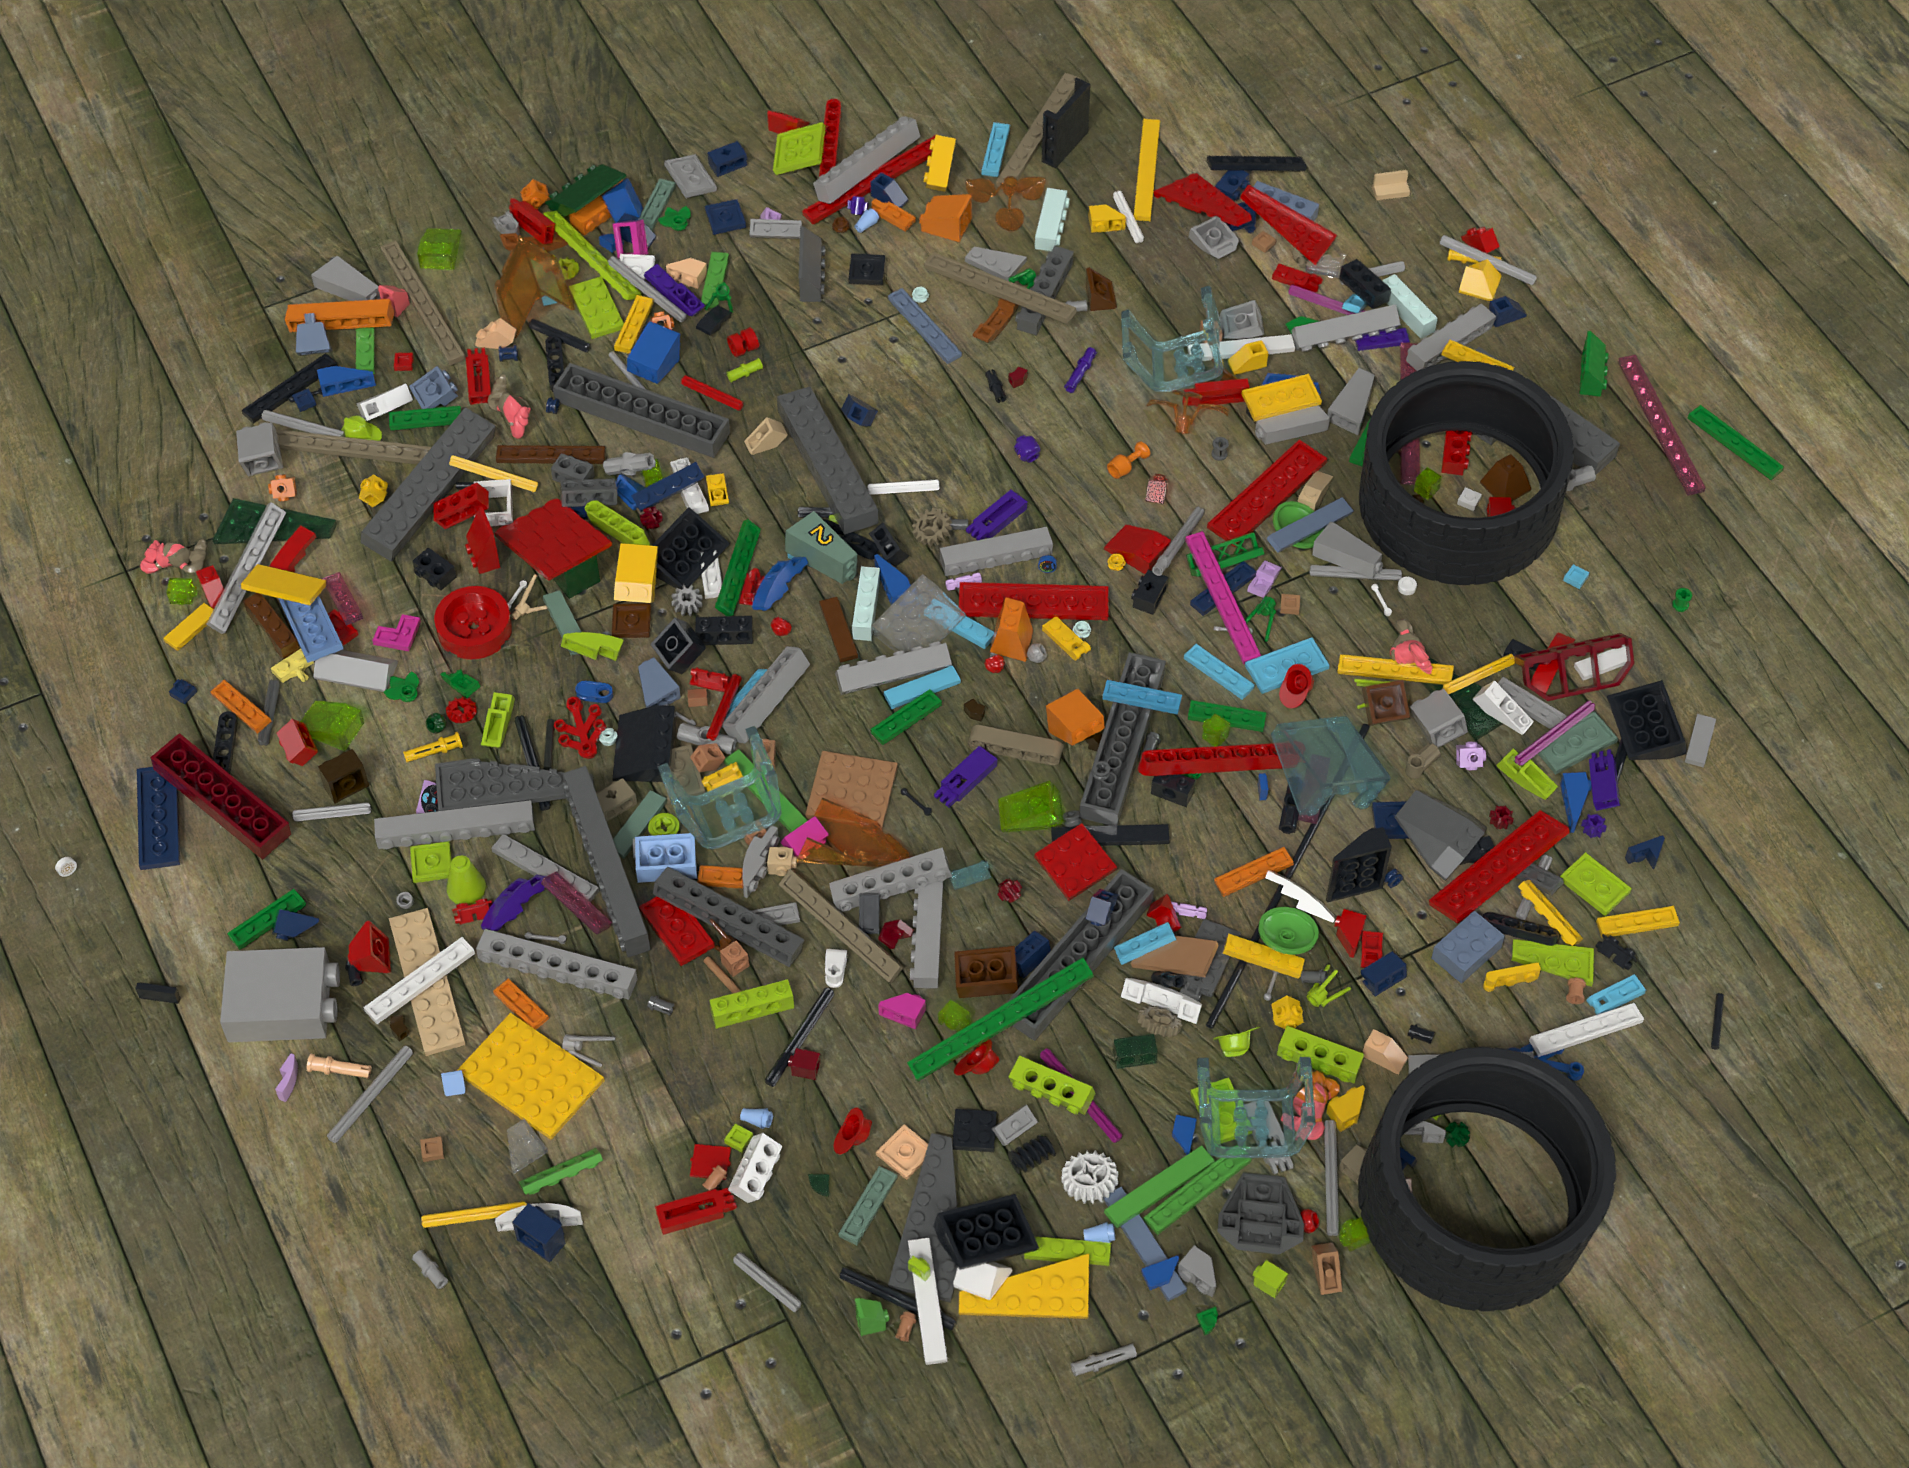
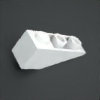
M403 384L359 402L357 406L361 416L367 421L404 405L413 399L407 384Z
M1496 681L1483 686L1473 698L1485 713L1521 735L1534 722Z

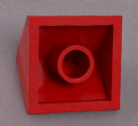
M768 110L767 113L768 130L778 134L809 126L810 123L778 111Z

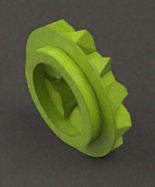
M560 258L559 261H554V265L551 266L552 274L561 280L571 279L579 272L578 262H575L574 258Z
M669 813L657 814L648 824L649 834L652 836L677 834L680 831L679 821L674 815ZM661 823L667 827L666 832L661 829Z

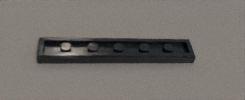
M1207 156L1206 159L1210 170L1306 171L1307 167L1302 157Z
M323 354L242 409V414L254 424L262 418L264 410L273 411L288 401L290 396L301 392L319 380L318 369L338 366L337 362L328 354Z
M1168 824L1085 826L1100 846L1161 845L1170 843ZM1077 826L1051 827L1052 842Z

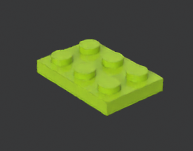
M1586 852L1560 876L1567 887L1604 916L1611 912L1632 890L1631 887Z
M1229 1078L1191 1089V1097L1213 1146L1252 1134L1253 1129Z

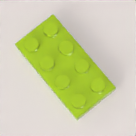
M602 277L569 286L571 296L591 339L622 329L624 323Z

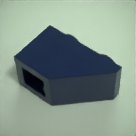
M881 172L871 181V197L883 203L889 201L899 208H902L908 202L904 192L891 177Z
M1507 296L1490 301L1489 310L1496 316L1494 321L1495 327L1527 316L1520 304Z
M848 394L841 409L848 419L860 426H871L878 412L877 409L851 394Z

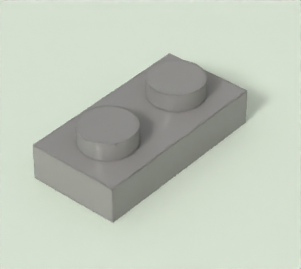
M1023 1105L994 1126L992 1130L1001 1144L1006 1146L1035 1125L1037 1120L1029 1107Z

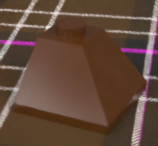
M1512 454L1497 461L1480 480V484L1493 497H1511V502L1531 491L1523 465Z

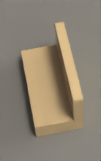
M1402 170L1375 174L1372 189L1376 200L1408 197L1410 195L1407 184L1408 171Z

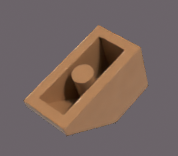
M1333 1243L1311 1246L1313 1266L1320 1294L1342 1292L1339 1255Z

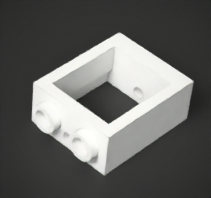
M511 480L477 481V483L489 491V498L507 497V512L485 513L490 526H504L513 523Z

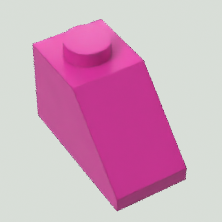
M905 993L881 1001L878 1005L879 1015L916 1029L926 1010V1000L919 995Z

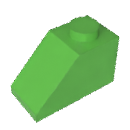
M856 1298V1319L861 1336L885 1331L886 1322H889L887 1309H882L881 1302Z

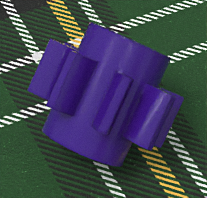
M852 196V201L848 200L847 209H851V214L863 215L864 211L868 210V202H865L864 197Z
M1588 814L1586 820L1584 819L1581 824L1584 827L1583 833H1586L1590 838H1600L1602 832H1605L1607 828L1604 825L1605 818L1602 819L1598 814Z

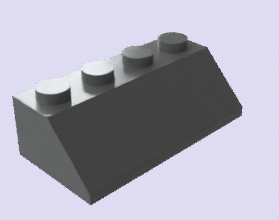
M800 227V302H821V295L825 293L824 284H821V282H825V271H822V269H825V258H822V256H825V246H822V239L805 227Z

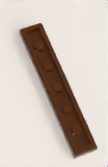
M497 445L496 463L554 464L562 453L590 464H603L606 449L605 446Z

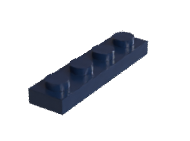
M694 462L631 496L641 513L644 508L652 507L701 482L705 477L697 462Z
M1243 561L1225 574L1224 577L1232 594L1256 576V571ZM1208 588L1190 601V605L1202 616L1216 607Z

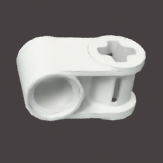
M826 950L825 982L831 988H838L843 984L847 963V950Z

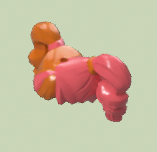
M1300 1068L1296 1070L1297 1076L1304 1079L1305 1082L1311 1083L1303 1087L1293 1099V1107L1300 1117L1291 1116L1286 1113L1281 1117V1121L1294 1131L1300 1132L1304 1138L1317 1140L1323 1136L1325 1128L1322 1122L1325 1105L1328 1100L1339 1094L1340 1085L1337 1081L1325 1077L1318 1070L1313 1072L1308 1068L1305 1070Z

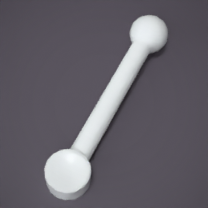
M526 581L520 582V587L507 603L509 610L522 589L527 587Z
M1373 584L1371 588L1376 592L1384 608V614L1390 616L1392 610L1384 602L1378 590V585Z

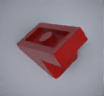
M1165 894L1150 905L1147 916L1155 919L1157 926L1168 922L1173 933L1181 928L1168 894Z

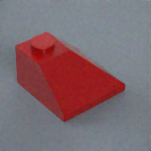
M366 921L349 944V963L359 971L390 973L389 938L370 921Z

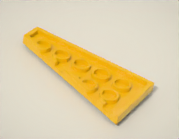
M1089 1254L1007 1277L991 1300L966 1291H960L959 1315L1088 1319Z

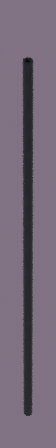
M1362 725L1292 859L1294 865L1287 868L1284 877L1291 880L1370 728L1369 725ZM1278 885L1264 914L1277 907L1283 895L1281 891L1284 885ZM1258 926L1250 939V941L1258 943L1260 939ZM1239 960L1206 1023V1027L1213 1029L1247 964L1246 961Z

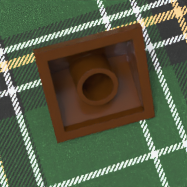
M1088 267L1086 269L1085 286L1090 311L1117 308L1112 281Z

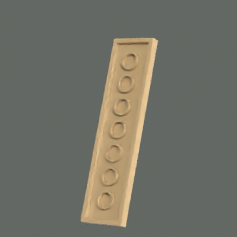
M428 908L389 918L405 978L440 953ZM445 975L411 1000L426 1056L466 1045L448 979Z

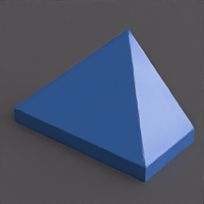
M620 474L615 481L617 495L632 510H636L637 506L631 495L644 489V486Z

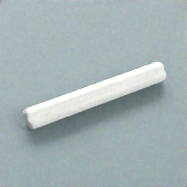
M1114 192L1113 198L1120 212L1126 217V225L1134 241L1142 243L1144 236L1122 192Z
M939 480L868 484L870 495L939 490Z

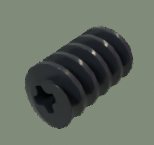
M1038 1135L1036 1139H1031L1029 1143H1024L1022 1147L1018 1146L1015 1148V1151H1009L1008 1159L1017 1174H1020L1019 1169L1026 1173L1028 1172L1026 1165L1033 1169L1035 1168L1033 1161L1040 1165L1042 1164L1041 1157L1047 1161L1049 1160L1048 1153L1053 1157L1056 1156L1051 1141L1045 1135Z

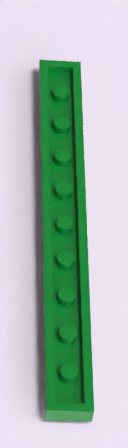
M1081 958L908 1061L907 1064L917 1081H920L1094 977V974L1085 959Z

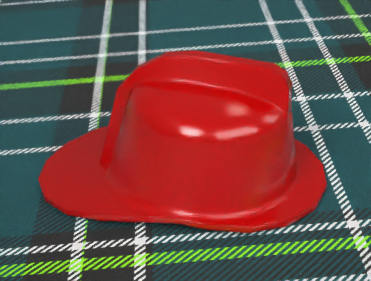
M1294 664L1286 673L1280 688L1279 697L1282 704L1287 708L1299 707L1314 686V678L1306 666Z
M985 1041L963 1057L956 1064L954 1074L963 1075L969 1071L975 1074L989 1072L1000 1060L992 1050V1041Z
M855 1107L850 1110L837 1133L833 1145L836 1154L842 1155L850 1150L853 1145H859L867 1140L872 1121L863 1116L860 1108Z

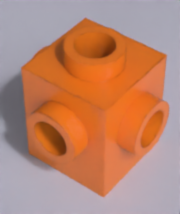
M534 179L521 191L522 201L528 202L535 209H538L549 198L546 185Z
M664 311L656 312L653 317H650L651 322L657 324L658 321H663V327L670 330L674 328L673 318L669 317V314H664Z
M286 474L275 475V479H272L271 483L268 484L269 494H273V499L278 498V501H287L289 497L297 495L295 476L286 477Z

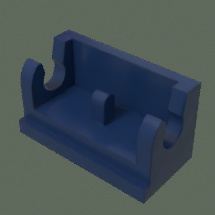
M1035 930L1015 947L1019 975L1025 978L1051 951L1049 940Z
M1392 951L1361 970V975L1365 978L1362 982L1376 997L1407 977L1406 963Z

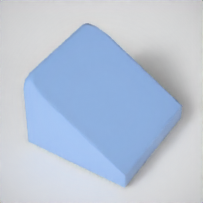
M461 1070L441 1074L445 1096L459 1095L466 1092L465 1080Z

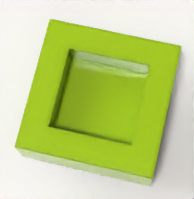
M735 1123L724 1139V1143L742 1153L751 1141L753 1133Z
M912 1256L908 1261V1270L926 1282L931 1276L930 1265L924 1259H917L915 1256Z

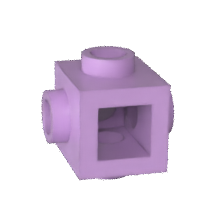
M1470 741L1466 742V745H1456V764L1460 768L1477 770V767H1483V761H1486V751L1483 750L1480 744Z

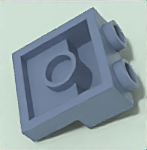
M438 366L409 386L422 409L435 408L440 403L445 406L458 397L456 393L458 391L457 386L449 381L451 376L446 370L442 371Z

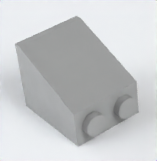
M264 422L258 426L244 427L236 431L239 463L248 477L283 468L277 432L272 422Z
M1445 689L1436 690L1427 698L1419 699L1410 706L1411 713L1427 740L1438 748L1468 732L1465 716Z

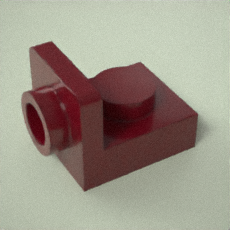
M900 919L885 922L878 939L888 948L894 949L899 939L911 937L914 930Z

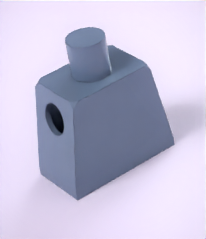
M315 313L304 314L305 324L297 325V355L332 352L323 322H316Z

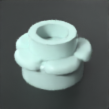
M916 287L912 293V299L918 303L925 302L929 298V293L924 287Z
M1079 621L1073 627V632L1079 638H1087L1090 635L1091 627L1087 622Z
M606 728L599 736V741L605 746H611L616 742L617 732H614L612 728Z

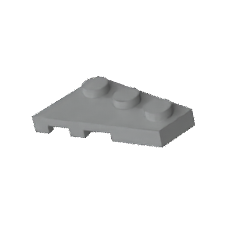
M974 246L965 256V262L1008 281L1027 262V257Z

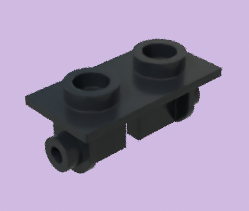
M1603 934L1604 941H1599L1595 946L1598 949L1597 951L1608 959L1615 954L1616 956L1612 962L1623 970H1630L1633 965L1631 961L1637 963V959L1634 957L1635 953L1628 947L1623 949L1618 945L1619 941L1611 935L1607 937Z

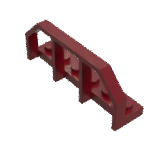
M1622 633L1514 656L1515 663L1522 667L1524 685L1546 701L1619 686L1635 664L1632 638ZM1625 644L1627 662L1613 681L1600 683L1597 653L1603 652L1606 648L1610 647L1618 649ZM1590 652L1594 685L1568 690L1565 660L1569 659V656L1575 655L1580 657ZM1557 659L1562 692L1545 695L1531 685L1529 668L1533 667V664H1549L1551 660Z

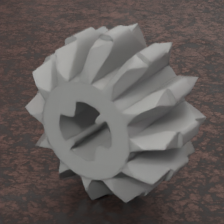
M683 585L682 590L676 588V593L672 594L673 601H671L672 606L675 607V612L681 611L682 616L688 613L690 617L692 616V611L698 613V608L702 607L701 601L703 600V596L699 594V589L693 590L692 585L689 588Z

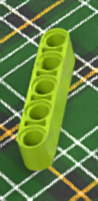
M593 500L585 505V511L591 523L621 543L650 545L642 528L601 502Z

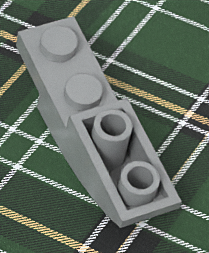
M771 825L762 839L754 836L747 849L743 863V895L745 898H748L751 892H755L759 880L767 874L768 867H766V861L768 860L769 848L776 847L780 840L778 828Z

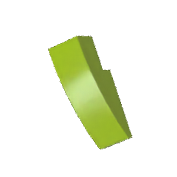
M575 632L563 635L561 647L594 660L597 659L599 654L616 661L624 640L600 633Z
M493 693L491 707L488 708L481 746L501 748L515 702L513 695Z
M1513 748L1496 766L1521 787L1546 800L1558 786L1531 759L1522 766L1514 762L1515 756L1519 753Z

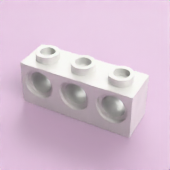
M764 1133L753 1136L728 1190L747 1203L759 1200L764 1193L763 1188L766 1182L772 1176L771 1170L780 1158L779 1153L782 1146Z

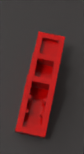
M300 526L277 553L269 567L294 573V567L306 555L305 549L316 539V534Z

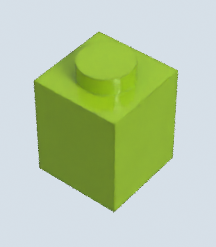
M1266 1260L1262 1266L1258 1265L1253 1273V1285L1275 1299L1286 1284L1288 1273Z

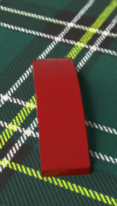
M1558 632L1548 648L1575 643L1576 639ZM1551 660L1549 664L1539 663L1531 679V685L1545 695L1559 670L1558 660Z

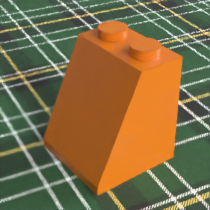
M972 195L934 196L931 202L927 203L925 213L920 216L921 231L960 242L972 219Z
M1005 597L996 622L990 648L991 653L1026 662L1033 628L1024 602Z
M1079 689L1046 705L1050 734L1072 746L1105 729L1103 714Z

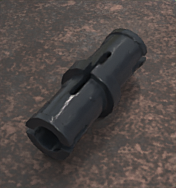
M992 369L993 374L988 370L985 373V377L989 382V389L993 392L997 403H1000L999 398L1001 402H1004L1007 396L1004 393L1003 384L998 379L995 370Z
M1155 971L1151 976L1153 983L1161 984L1167 988H1180L1184 983L1182 976L1174 975L1169 971Z

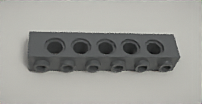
M1054 246L1052 251L1047 254L1046 263H1043L1041 266L1040 275L1035 277L1033 288L1029 290L1055 299L1073 265L1074 251ZM1022 306L1021 312H1018L1015 318L1017 330L1037 336L1046 315Z

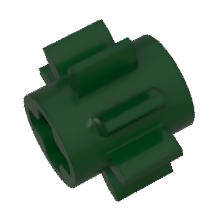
M1452 1122L1445 1128L1446 1142L1452 1148L1455 1145L1463 1147L1468 1143L1470 1131L1463 1122H1460L1459 1125L1456 1122Z

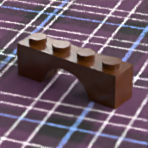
M256 593L243 600L247 614L256 626L260 625L282 660L300 649L297 639L262 594Z

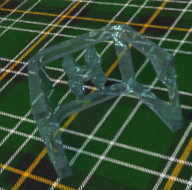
M1210 286L1201 288L1202 303L1204 308L1206 307V320H1203V331L1166 342H1157L1140 325L1129 309L1121 312L1123 360L1152 390L1170 392L1195 385V383L1215 379L1222 374L1224 363L1220 352L1219 338L1221 321ZM1129 328L1152 350L1153 376L1138 360L1135 347L1129 342ZM1205 340L1211 349L1214 359V368L1204 371L1205 366L1202 362L1204 352L1200 346V342ZM1193 344L1190 349L1191 355H1186L1183 347ZM1176 349L1174 353V358L1176 359L1174 370L1178 375V379L1164 382L1163 352ZM1186 366H1192L1194 369L1193 375L1187 376L1188 370Z
M755 726L745 729L751 748L753 770L746 776L698 796L689 795L667 763L658 767L678 819L704 848L717 849L740 840L748 834L750 835L775 824L782 814L777 774ZM762 774H764V777H765L766 782H767V785H768V789H767V787H766V785H765V782H764V780H763V778H762ZM754 783L768 813L767 816L753 821L752 810L747 807L746 796L740 791ZM733 793L735 804L728 806L722 797ZM713 801L716 802L715 808L717 813L722 817L721 823L725 830L728 831V833L713 838L700 807ZM686 805L690 806L696 823L692 819ZM740 815L746 825L735 829L734 818Z
M1310 1057L1299 1058L1296 1070L1288 1086L1279 1090L1215 1089L1212 1087L1209 1073V1058L1197 1059L1200 1127L1210 1155L1219 1158H1282L1300 1152L1316 1124ZM1304 1081L1306 1103L1302 1104L1301 1124L1295 1135L1292 1097L1296 1095ZM1282 1100L1285 1146L1267 1147L1269 1129L1266 1127L1268 1110L1265 1108L1264 1101ZM1218 1101H1235L1236 1108L1233 1119L1236 1122L1234 1137L1238 1142V1147L1221 1146ZM1244 1101H1256L1254 1117L1246 1118L1247 1110L1244 1108ZM1256 1129L1255 1138L1259 1142V1147H1246L1248 1130L1254 1131Z

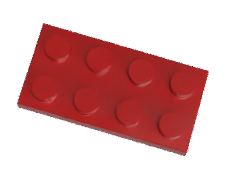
M658 896L639 906L641 914L680 966L685 965L715 947L714 942L695 916Z

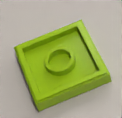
M449 841L410 846L413 883L448 879L452 861Z

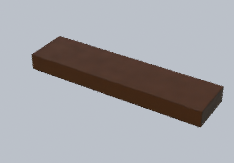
M833 597L819 601L840 663L857 659L858 653L838 598Z

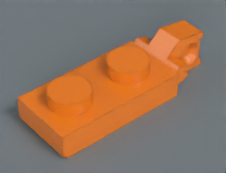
M875 198L871 202V209L875 210L879 217L903 231H906L915 223V216L889 201L883 203Z

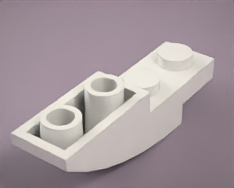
M688 458L670 462L673 473L691 465ZM698 483L680 492L686 508L690 507L697 514L709 511L708 504Z

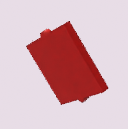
M695 1144L693 1157L690 1158L692 1163L690 1177L708 1178L714 1171L713 1167L716 1168L717 1165L728 1172V1167L731 1166L729 1161L731 1147Z

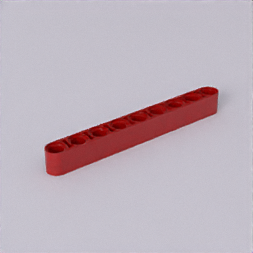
M1288 742L1146 750L1141 755L1138 771L1144 776L1296 768L1301 763L1305 748L1300 743Z

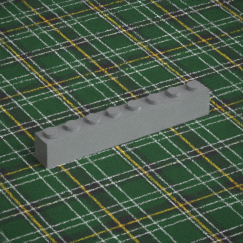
M907 116L899 118L896 123L888 126L885 131L877 134L874 139L865 143L859 150L854 151L851 156L843 159L837 166L832 167L825 175L820 176L813 183L818 201L832 203L920 137L916 119L908 118Z
M531 800L374 819L375 840L378 849H390L400 846L409 847L416 844L447 842L458 839L467 840L492 835H508L517 832L526 833L535 830Z

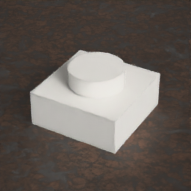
M1465 487L1457 504L1474 511L1481 500L1482 494Z

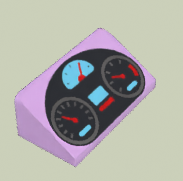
M424 780L416 814L438 811L436 783Z

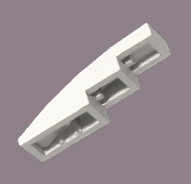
M1272 870L1267 872L1266 879L1284 885L1281 891L1282 894L1299 900L1296 908L1333 923L1336 921L1337 917L1308 890Z

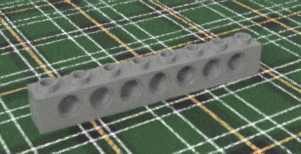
M487 929L484 930L476 947L478 959L485 963L492 962L504 968L518 969L522 973L529 972L541 978L555 979L559 983H570L578 988L592 989L597 993L610 994L618 999H630L637 982L636 969Z

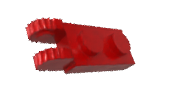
M1280 263L1272 274V280L1289 286L1295 285L1312 292H1317L1319 289L1318 285L1323 282L1319 275H1311Z

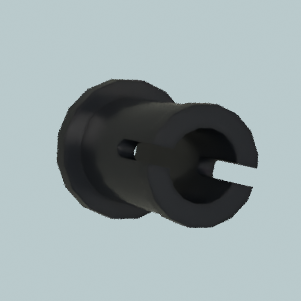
M347 961L345 970L348 971L350 985H361L363 980L360 971Z
M1411 1024L1407 1036L1411 1037V1040L1415 1038L1431 1044L1435 1032L1417 1027L1418 1024H1415V1026Z

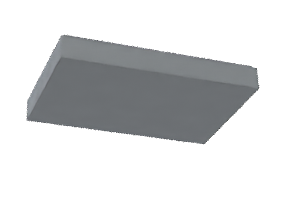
M696 154L665 161V167L685 198L716 191L717 186Z

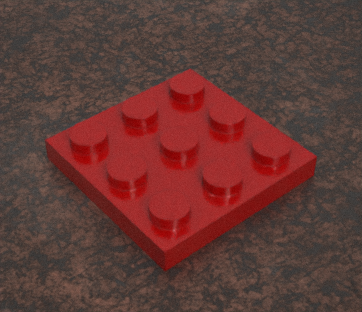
M1082 823L1034 854V858L1068 901L1117 870V866Z

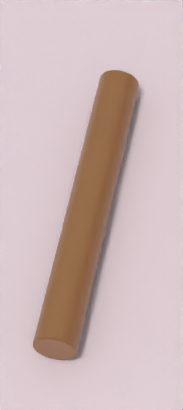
M709 956L704 959L703 962L732 993L741 992Z

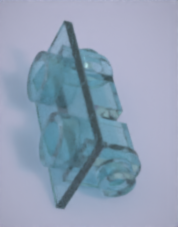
M982 860L980 863L959 870H953L951 872L952 877L949 879L954 890L991 878L988 871L989 864L987 861L984 862Z

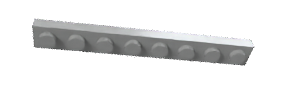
M272 502L267 504L207 622L208 626L221 634L226 632L247 591L241 589V583L257 564L260 565L286 514L284 510Z

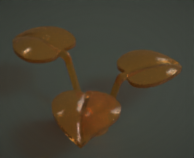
M1008 176L996 191L993 182L988 179H966V189L968 194L972 195L974 201L986 203L990 200V196L994 197L1003 188L1004 194L1009 196L1008 209H999L995 220L1001 228L1014 232L1022 226L1024 215L1018 208L1011 209L1012 195L1017 191L1026 200H1037L1043 194L1046 178L1026 177L1017 181L1015 177Z
M1183 390L1172 391L1175 395L1185 397L1183 414H1179V417L1177 409L1179 405L1162 399H1150L1147 403V407L1154 404H1166L1174 408L1175 432L1189 434L1190 425H1193L1200 409H1214L1224 413L1226 416L1229 414L1228 409L1221 405L1198 404L1190 420V416L1186 415L1188 397L1201 399L1202 395Z

